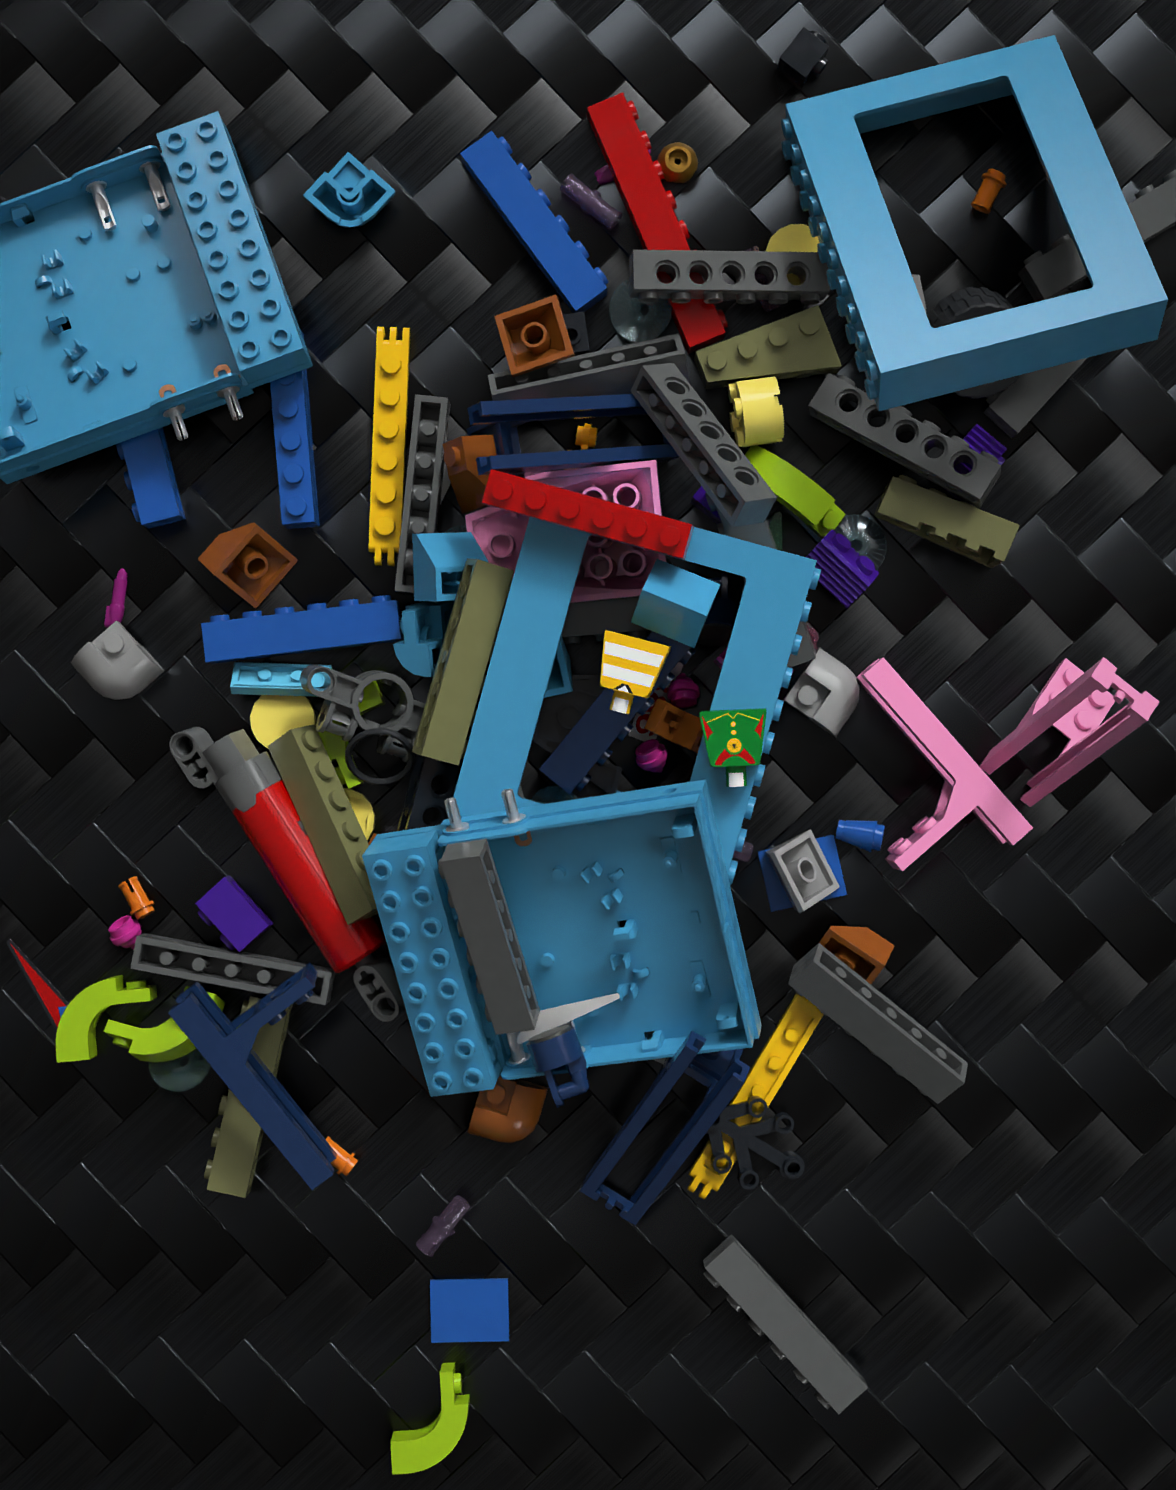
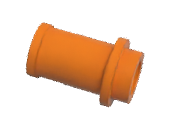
M991 168L988 169L987 173L982 174L983 182L974 200L971 202L974 209L985 214L990 213L1000 189L1006 186V175Z
M134 876L128 879L134 892H131L126 881L119 884L118 887L121 889L132 910L130 915H135L136 919L140 920L155 911L153 908L155 903L153 900L149 901L138 881V877Z
M328 1136L326 1141L337 1153V1157L331 1162V1165L338 1169L337 1174L340 1175L342 1173L347 1176L358 1160L354 1158V1153L350 1155Z

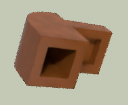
M657 699L644 728L671 743L698 754L703 736L700 718L666 701Z

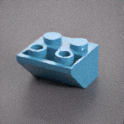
M471 532L412 534L414 601H454L467 558L489 562Z

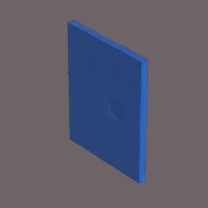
M834 835L816 838L840 888L822 900L847 895ZM770 849L757 851L771 912L793 907L766 854V851Z
M508 1278L430 1280L431 1343L509 1341Z

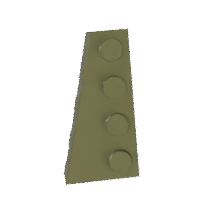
M819 305L696 351L694 357L705 390L728 387L729 383H735L736 381L773 376L779 380L795 377L805 378L820 374L828 375V373L837 374L842 367Z
M899 475L898 478L893 476L888 481L873 515L878 519L989 568H993L1005 561L1020 526L1014 522L977 509L966 502L951 499L939 490L933 488L928 490L917 485V481L904 475Z

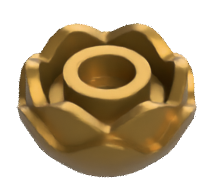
M680 142L665 146L657 159L662 168L664 179L668 182L685 183L691 179L698 167V159L694 150ZM675 160H680L681 163L677 165Z

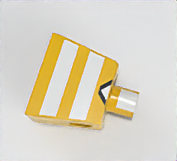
M605 630L600 686L614 690L610 710L630 714L634 695L649 698L671 646Z

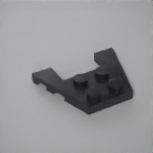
M601 674L572 675V692L544 698L532 741L552 754L605 690V687L600 686ZM605 762L600 767L595 763L588 771V774L592 776L591 782L608 794H614L623 768Z

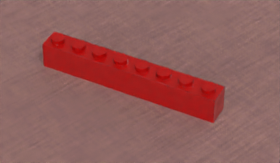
M622 92L587 107L588 122L606 164L612 173L615 185L643 250H690L686 240L690 238L687 226L683 220L678 221L674 209H677L675 198L671 190L665 191L661 182L664 179L662 168L658 160L652 161L648 152V150L652 149L646 131H639L635 121L639 119L633 101L627 102ZM656 273L660 282L664 284L672 282L671 277L667 273ZM689 273L692 282L696 284L704 283L699 273ZM668 299L669 303L666 304H671L669 310H671L672 318L688 354L724 339L725 328H728V323L721 309L716 311L714 304L704 303V299H691L688 303H673L671 299Z

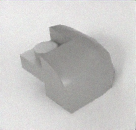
M115 621L93 642H87L71 662L72 666L95 691L103 697L114 700L132 698L143 691L165 671L119 621Z
M819 647L816 650V658L808 662L783 701L807 716L809 720L832 736L837 737L859 701V684L855 674L846 665Z

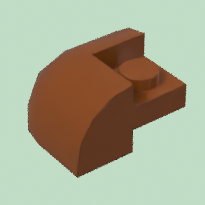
M499 1076L494 1089L479 1091L468 1133L497 1142L513 1143L523 1140L534 1131L540 1119L548 1087L521 1079L505 1080Z

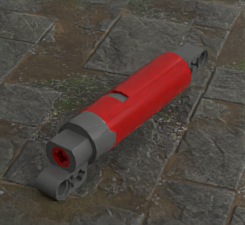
M192 727L175 733L169 742L170 751L189 782L197 788H206L214 784L333 972L340 973L355 964L357 970L353 976L354 984L373 1015L382 1022H390L397 1018L406 1009L395 970L388 960L382 957L374 958L371 954L386 943L385 935L374 917L350 925L347 924L278 768L269 753L266 751L259 754L244 729L230 733L215 743L207 731L201 727ZM188 738L193 743V749H191L188 745ZM387 998L394 1002L395 1009L388 1004Z

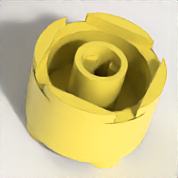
M775 376L736 381L735 383L728 384L729 401L733 403L734 412L730 413V425L732 432H735L738 447L782 442V438H784V416L782 405H779L778 397L774 396L780 394Z

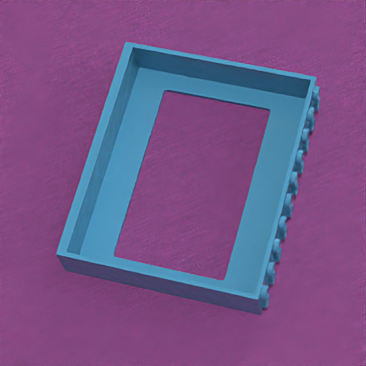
M1055 35L785 104L786 118L781 119L782 131L786 139L781 142L783 155L786 161L791 160V177L794 186H800L799 198L802 210L809 211L810 214L808 224L811 236L818 237L817 250L819 259L822 264L827 263L829 270L826 271L829 287L831 290L836 289L838 294L836 306L839 316L846 317L848 324H845V331L849 344L855 343L857 349L855 352L857 368L859 372L864 371L867 379L864 381L866 394L869 400H875L878 411L1158 339L1168 302L1167 295ZM1013 95L1092 288L933 328L927 318L860 134Z
M529 517L453 796L456 798L460 816L464 817L505 810L501 794L505 789H513L517 808L542 805V803L521 798L518 795L587 540L593 534ZM694 527L685 561L740 575L746 579L710 711L766 708L767 714L762 753L769 754L775 734L769 732L771 720L779 721L784 703L783 700L778 699L781 687L788 689L793 668L787 667L790 654L796 656L798 654L802 636L796 634L800 621L807 622L812 603L805 600L809 589L816 590L821 569L815 568L817 560ZM703 734L690 782L706 779L728 879L732 885L738 861L732 860L734 851H742L747 829L741 828L744 818L751 819L756 797L750 796L753 785L760 787L766 765L746 766L747 786L726 787L725 767L710 766Z

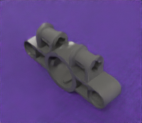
M315 664L303 669L300 675L302 688L310 694L325 699L316 723L317 732L323 733L327 731L341 736L343 741L349 742L357 727L364 731L373 728H385L400 733L408 739L412 747L414 746L425 703L413 699L409 686L400 677L384 671L371 670L354 678ZM321 671L325 677L324 684L319 689H314L311 679L315 673ZM381 679V683L392 686L393 684L399 697V704L395 706L392 712L393 718L382 725L365 718L363 719L358 707V703H361L363 700V689L372 681ZM335 720L341 722L342 725L332 723V721ZM380 735L376 747L377 753L384 754L386 752L402 758V762L407 763L408 752L402 744L401 747L393 745V742L402 743L393 737Z

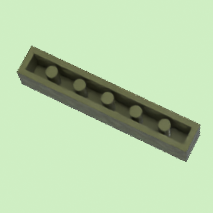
M467 558L412 749L413 753L458 766L460 759L464 758L468 745L466 738L469 728L474 723L477 712L475 706L478 696L481 695L486 679L485 671L492 657L495 636L501 624L504 613L503 608L506 598H508L514 570L479 559Z
M315 725L291 729L268 745L269 751L347 924L350 925L371 918L378 914V910L362 855L369 846L323 742L316 731Z
M254 993L250 996L249 1000H244L240 1015L266 995ZM293 1004L285 1010L287 1014L276 1024L270 1026L269 1023H266L259 1029L252 1049L275 1077L277 1076ZM229 1089L228 1096L223 1095L220 1102L218 1114L223 1115L221 1128L216 1127L212 1137L211 1147H216L214 1159H209L207 1162L204 1179L209 1180L207 1190L246 1198L251 1192L264 1131Z

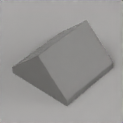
M811 829L766 851L794 910L798 913L807 910L840 888Z

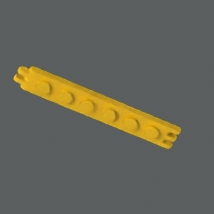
M377 326L368 550L375 553L374 564L376 566H382V553H388L387 565L395 566V553H399L404 506L410 328L403 327L402 340H397V327H390L389 340H384L385 329L384 327Z
M795 994L747 1074L744 1084L735 1094L729 1105L745 1102L752 1096H760L767 1103V1106L770 1105L823 1016L819 1009L804 996ZM755 1102L752 1105L753 1112L761 1109V1102ZM747 1114L730 1121L738 1126L758 1122L762 1117L755 1118ZM722 1132L724 1151L731 1158L733 1166L737 1160L733 1139ZM709 1139L688 1174L693 1179L687 1190L693 1193L700 1182L704 1184L698 1195L702 1199L707 1197L711 1189L717 1192L729 1171L724 1174L718 1173L711 1166L712 1151ZM719 1158L716 1166H724L726 1158Z

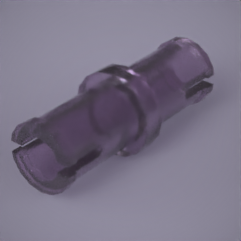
M572 173L567 176L563 181L566 185L561 184L560 191L580 205V210L584 214H591L606 226L609 231L618 224L616 219H621L622 213L602 199V194L598 190L592 191Z

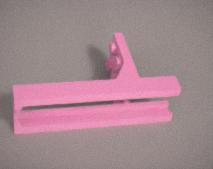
M884 657L871 663L856 677L861 686L944 779L933 817H923L912 827L914 833L909 838L903 839L901 837L887 849L890 854L885 860L893 869L904 871L971 811L1000 844H1004L1007 841L1009 845H1014L1033 829L1029 822Z
M1104 657L1085 673L1065 658L1059 663L1017 728L990 750L980 768L989 775L992 774L1050 726L1056 728L1069 741L1057 759L1027 782V785L1032 789L1026 792L1020 800L1029 807H1032L1147 722L1159 701L1146 690L1140 694L1115 674L1117 667ZM1110 686L1117 691L1114 696L1107 691ZM1126 698L1130 702L1102 723L1115 701L1120 704Z

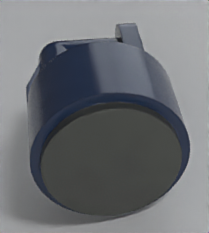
M722 572L721 577L706 578L721 584L718 592H721V597H715L698 638L697 643L705 646L729 644L739 609L738 605L732 601V579L729 572Z
M570 1025L556 1027L529 1039L526 1045L536 1072H544L557 1108L564 1106L563 1100L588 1091L587 1062L574 1027H570ZM566 1065L572 1081L558 1085L553 1069Z

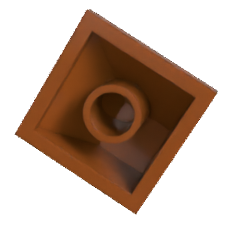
M556 294L494 316L512 377L575 356Z
M460 436L444 443V461L447 466L448 477L462 514H468L488 506L482 503L489 475L478 474L476 458L497 455L494 436Z
M255 522L219 534L198 558L212 574L255 609L298 561L296 557Z
M830 926L819 941L822 946L869 984H872L884 968L895 946L867 927Z

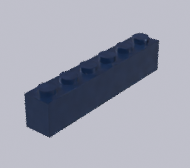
M652 631L646 640L671 646V649L650 696L658 687L664 691L675 677L671 673L672 669L678 662L685 665L697 650ZM605 688L539 770L569 795L574 788L580 792L592 778L588 771L596 763L601 767L613 753L608 748L616 738L622 742L634 726L629 723L636 713L643 716L655 702L650 696L649 698L634 695L630 714L610 710L614 690Z

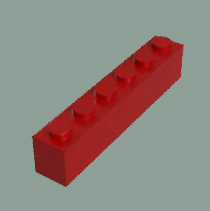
M493 469L490 470L482 503L488 506L683 560L686 558L694 529L692 524Z

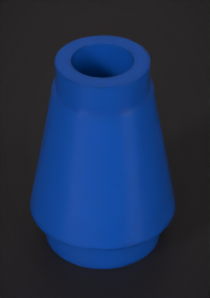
M839 820L835 839L842 840L868 852H872V850L880 851L885 826L877 824L878 821Z

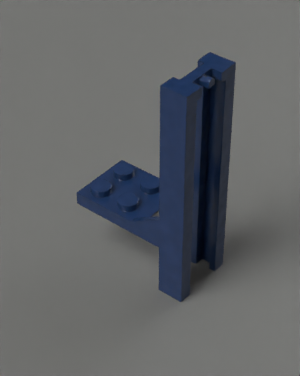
M633 394L480 401L467 408L470 425H474L466 429L467 436L493 435L497 455L476 458L479 475H489L490 470L493 469L523 478L551 470L586 468L650 460L669 462L680 457L663 434L664 444L521 454L517 431L518 426L530 421L648 415Z
M309 962L232 1022H230L197 981L176 997L175 1001L178 1005L172 1007L168 1014L310 1189H315L334 1174L331 1162L336 1159L337 1153L255 1053L252 1046L262 1026L266 1023H269L270 1026L276 1024L287 1014L285 1010L295 1002L297 1005H300L313 995L312 989L316 986L315 982L318 972Z
M691 1031L674 1056L666 1058L648 1092L587 1174L580 1192L595 1201L601 1196L607 1200L605 1204L606 1209L611 1210L614 1205L621 1209L619 1216L636 1225L744 1084L750 1066L740 1061L743 1049L698 1054L707 1039ZM685 1073L708 1087L704 1100L630 1199L627 1200L603 1185L602 1182L681 1075Z

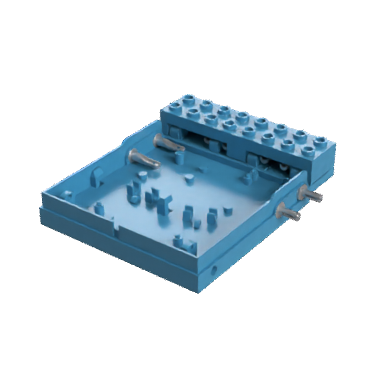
M218 111L157 133L156 136L162 153H160L156 146L148 145L80 170L68 179L0 203V479L6 484L169 424L173 425L176 437L181 441L182 436L177 422H179L184 439H187L188 433L183 419L227 403L232 419L237 420L232 401L238 418L241 419L243 413L238 399L253 394V388L313 366L231 136ZM69 320L71 329L63 331L61 324L67 323L66 321Z
M706 779L517 808L513 789H505L501 792L505 810L464 817L460 816L456 798H447L444 803L449 819H444L440 825L377 834L362 855L431 1097L492 1090L500 1073L502 1079L505 1080L545 1075L544 1072H536L526 1045L529 1040L518 1044L516 1040L520 1032L496 1035L492 1022L487 1021L485 999L483 994H479L477 991V975L474 966H470L468 963L467 944L465 938L459 935L457 927L458 916L455 908L452 909L449 905V888L446 879L441 878L438 869V861L442 858L447 844L487 838L540 1010L615 993L620 995L619 999L561 1025L574 1027L587 1062V1068L673 1057L691 1031L707 1039L698 1054L752 1048L754 1039H759L762 1024ZM627 920L625 926L620 927L619 921ZM566 1065L553 1069L554 1074L569 1073Z

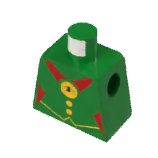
M766 708L700 711V721L710 766L725 767L726 787L747 786L746 766L760 765L767 714Z

